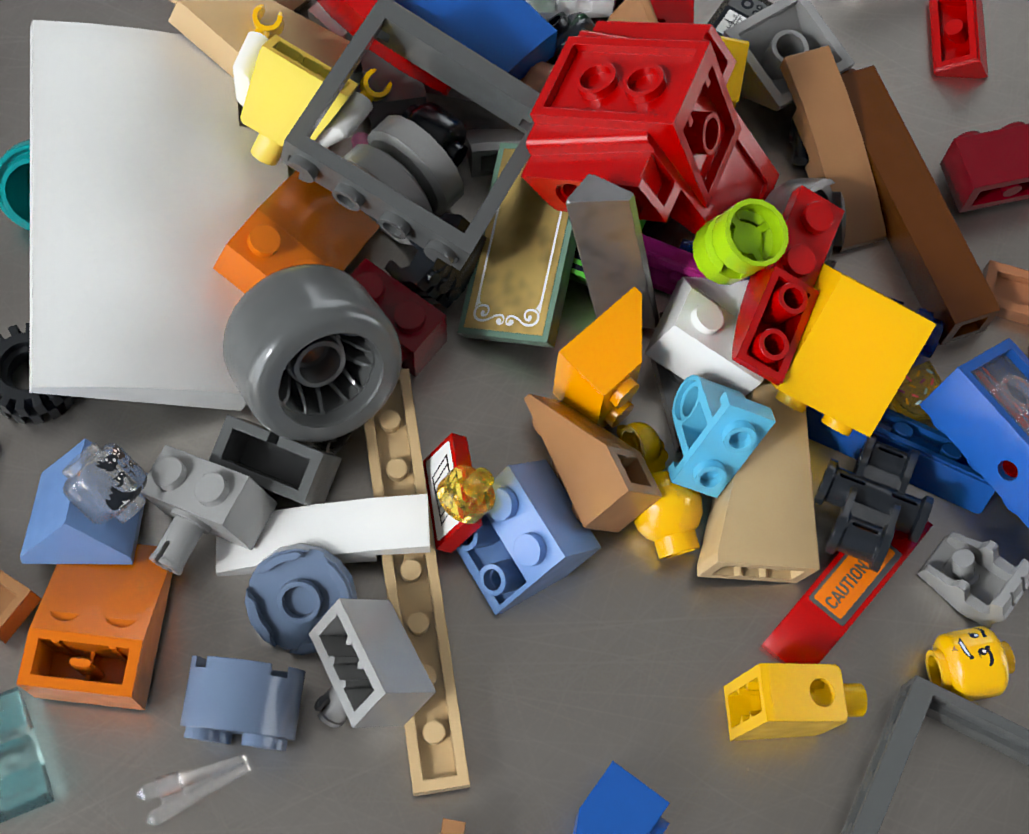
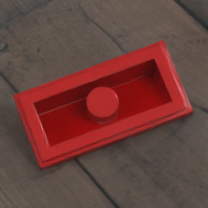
M929 0L933 71L935 76L972 79L987 78L988 65L982 0Z

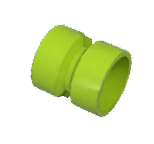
M749 198L736 203L721 215L705 223L697 231L693 241V257L698 269L707 279L717 284L732 285L776 263L782 257L788 244V227L783 215L774 205L762 199Z

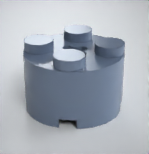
M197 655L192 656L180 726L185 727L184 738L231 745L232 735L241 734L243 735L241 745L286 751L288 740L295 741L306 671L293 667H288V672L272 670L271 663L218 656H207V659H204Z

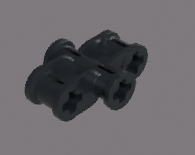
M872 433L871 437L867 436L853 472L839 467V461L830 459L814 498V503L820 506L827 502L841 508L828 539L825 552L832 555L836 551L842 552L869 563V570L878 572L891 545L895 529L906 533L909 541L918 542L934 503V498L926 495L920 499L905 493L916 467L920 451L913 448L908 452L877 441V434Z

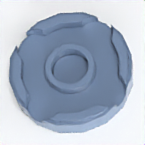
M299 543L278 548L258 564L249 580V587L246 589L245 606L251 625L264 641L274 647L278 645L283 649H289L288 653L305 655L317 652L308 633L339 598L357 599V593L351 573L338 557L322 547Z

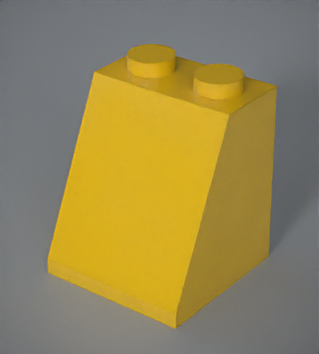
M823 263L814 285V289L820 291L784 381L778 386L772 382L770 383L778 390L775 398L790 408L804 413L806 407L809 406L823 413L824 416L821 422L833 430L849 436L854 429L871 437L936 324L908 307Z

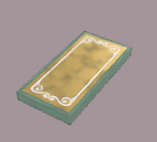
M500 143L490 190L519 143ZM526 162L483 233L487 238L468 283L457 333L465 338L554 348L577 244L568 212L553 209L521 177L527 164Z

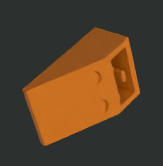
M137 544L133 565L57 564L29 627L16 685L34 698L146 710L173 574L172 571L169 572L149 560L150 555L154 553L157 546Z

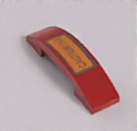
M927 521L917 543L909 541L906 533L895 529L891 545L878 572L869 570V563L839 552L761 647L780 663L819 664L898 570L933 524Z

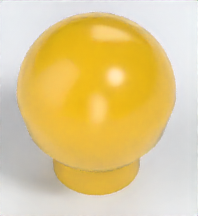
M668 471L652 473L662 497L633 520L637 530L648 540L654 541L659 560L699 549L700 545L695 529L699 526L703 515L700 492L671 483Z

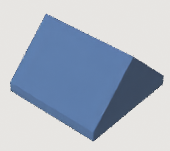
M86 438L83 439L41 474L20 555L22 564L133 565L146 497L140 493L132 502L115 511L110 509L105 501L106 499L111 500L109 494H113L110 490L112 486L121 492L135 491L141 487L145 476L136 466L132 468L123 459L117 460L116 468L118 470L106 471V469L97 467L96 465H100L97 461L104 463V458L112 453ZM119 472H124L127 476L123 478V485L115 487L120 482L112 479L117 477Z

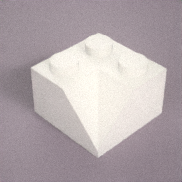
M682 277L675 286L644 354L684 380L691 375H697L740 391L744 396L749 394L763 382L764 378L732 360L736 323L749 280H742L732 285L717 284L707 278Z

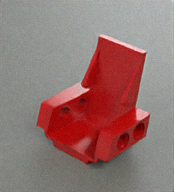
M597 21L592 31L581 30L578 36L568 37L530 113L534 125L527 137L526 147L531 156L521 177L553 209L568 212L566 207L568 197L588 174H594L634 193L639 220L667 222L670 216L696 235L697 231L705 223L721 215L740 201L749 198L765 201L770 192L774 190L779 173L733 106L726 85L737 61L712 24Z

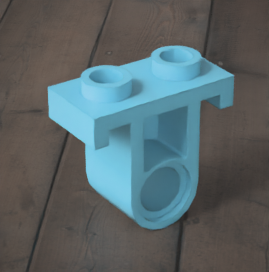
M697 375L687 377L680 385L672 407L673 422L684 457L679 463L673 461L668 467L671 483L717 498L775 424L776 420L772 409L746 399L740 391Z

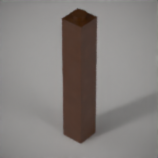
M872 65L858 70L850 68L840 75L846 87L866 148L887 234L886 238L926 318L936 324L933 332L939 344L943 345L985 331L1001 310L875 66Z

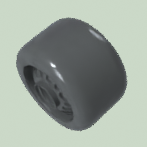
M320 264L296 265L281 269L263 278L250 288L236 304L224 332L223 356L227 370L253 415L272 433L296 442L315 443L332 440L346 435L365 424L387 402L394 391L401 371V344L391 321L355 278L342 270Z

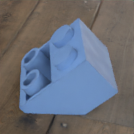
M545 459L508 465L477 493L482 526L456 550L494 614L498 615L567 577L602 547L591 530L584 528L582 523L575 517L569 495Z

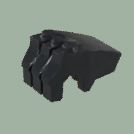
M444 213L440 217V219L465 233L470 225V222L459 214ZM485 235L481 236L460 271L439 258L433 262L425 255L424 248L409 240L410 243L418 251L410 265L401 268L394 261L390 260L384 269L393 278L428 303L441 304L447 309L460 297V294L468 285L487 237Z

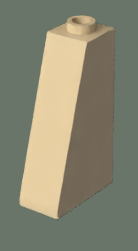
M169 0L175 6L168 22L233 78V65L247 34L256 29L252 14L255 7L260 4H264L266 9L264 16L260 20L261 24L265 26L273 25L277 20L278 13L281 11L285 25L279 37L333 68L350 42L273 0Z
M763 380L745 398L770 407L776 422L717 498H712L697 563V577L798 583L820 569L806 409L804 413H801L777 400L775 397L778 390L768 380Z

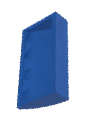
M393 0L518 80L524 78L529 69L535 64L548 61L556 52L557 30L525 0Z

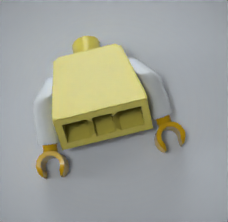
M260 4L255 7L252 14L256 29L255 31L248 32L234 62L233 74L236 99L243 106L240 120L243 124L259 133L250 152L260 162L275 166L281 158L285 138L332 68L279 37L285 25L281 11L278 13L277 20L273 25L265 26L261 24L260 20L264 16L266 9L264 4ZM370 69L360 82L361 92L359 93L354 92L358 83L349 79L310 138L328 148L352 136L372 111L373 105L371 102L380 101L386 97L392 88V82L390 81L382 92H374L369 87L368 79L371 78L377 69Z

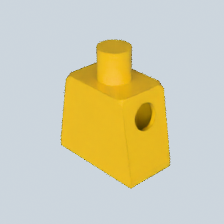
M759 663L723 686L730 741L821 735L846 723L847 717H863L867 710V694L864 686L861 683H843L841 669L836 664Z

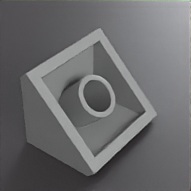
M779 0L725 30L723 34L724 37L749 41L740 96L775 111L794 102L780 69L784 57L829 45L840 74L849 70L855 64L810 0Z

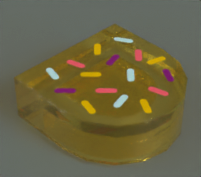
M930 360L909 370L891 401V404L898 413L916 421L930 418L919 404L942 383Z

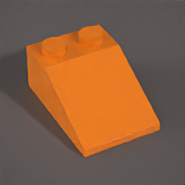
M295 171L256 209L229 240L213 269L243 293H246L256 283L270 274L291 266L320 264L345 271L380 226L363 211H352L339 204L332 196L331 191L315 181L307 183L298 179L300 173Z

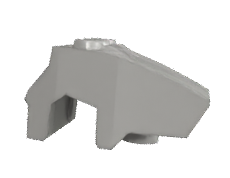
M953 531L943 538L917 575L959 613L990 629L993 624L1002 622L1007 618L1014 608L1013 606L1017 604L1024 591L1029 587V562L1026 559H1022L1018 566H1014L999 556V546L994 541L980 542Z

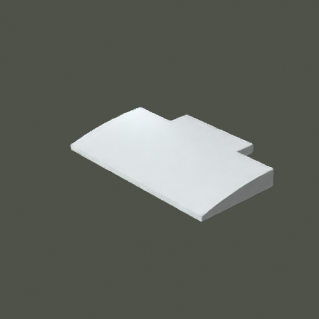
M33 20L31 23L29 393L241 411L247 405L229 375L223 356L226 324L234 307L245 293L214 270L213 267L229 240L256 209L289 178L288 165L279 160L277 165L270 166L260 162L251 154V148L259 133L249 127L239 126L238 101L236 99L234 78L182 34L80 22Z

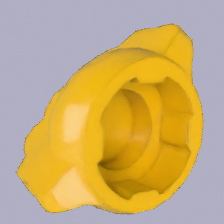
M633 422L628 425L617 426L616 433L618 437L641 452L651 474L665 469V462L669 457L668 453L664 449V442L650 425L643 422Z

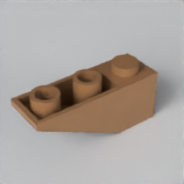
M528 394L524 398L533 417V426L542 437L552 458L553 470L562 480L572 501V511L584 528L619 533L662 497L641 452L563 401Z

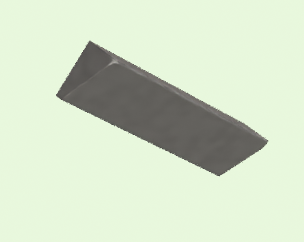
M588 174L568 197L566 207L596 319L635 286L642 293V328H656L660 319L634 193L594 174Z

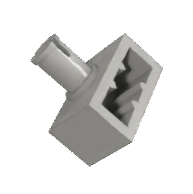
M165 445L147 475L145 488L143 489L142 484L140 492L166 515L173 518L154 553L150 555L149 560L169 572L172 571L176 575H181L183 567L203 533H210L252 550L278 503L250 476Z
M339 598L308 633L332 683V686L324 695L317 699L314 705L315 711H321L328 704L317 716L324 724L330 727H341L347 718L352 728L404 726L436 693L390 600Z

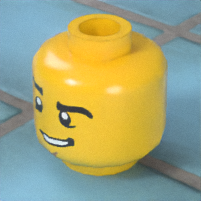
M985 626L940 634L935 639L933 649L928 650L926 653V669L930 682L969 701L1002 695L1008 686L1009 674L1015 671V658L1010 645L1006 641H1000L996 634Z

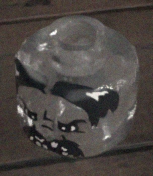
M96 442L91 443L62 471V474L67 478L63 485V494L94 524H105L114 518L123 524L133 517L146 503V500L140 493L147 484V474L116 443H108L101 447Z

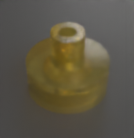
M466 465L457 466L438 484L437 495L439 502L444 510L455 520L465 524L476 523L495 504V492L492 487L494 477L489 470L483 467L475 469Z

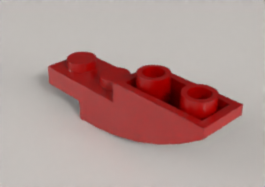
M803 185L791 193L782 214L788 227V244L785 253L776 263L750 276L740 307L733 339L732 360L777 386L784 381L820 291L814 289V285L845 212Z

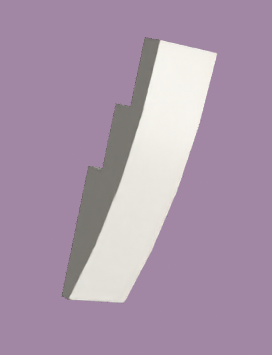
M428 494L365 498L275 510L252 550L216 536V575L253 574L258 564L278 548L299 543L322 547L338 557L342 563L376 562L377 555L431 552Z

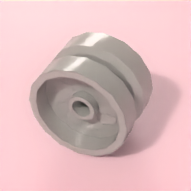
M400 115L387 116L367 136L368 144H357L343 157L346 161L434 215L442 216L464 195V184L459 171L446 151L415 122ZM368 215L372 220H374L378 224V220ZM379 227L380 231L397 242L412 245L409 239L395 238Z

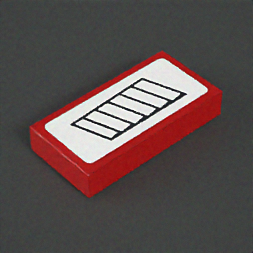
M451 433L423 460L435 546L437 550L449 553L456 550L482 526L467 437Z

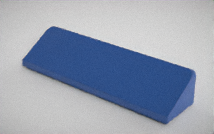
M807 406L808 438L857 460L867 436L854 429L849 436H845L821 422L824 416L823 413ZM886 409L873 431L874 434H877V441L906 452L912 448L920 451L909 484L973 513L980 514L983 512L995 490L981 474L969 466L966 457L952 441L937 429L892 409Z

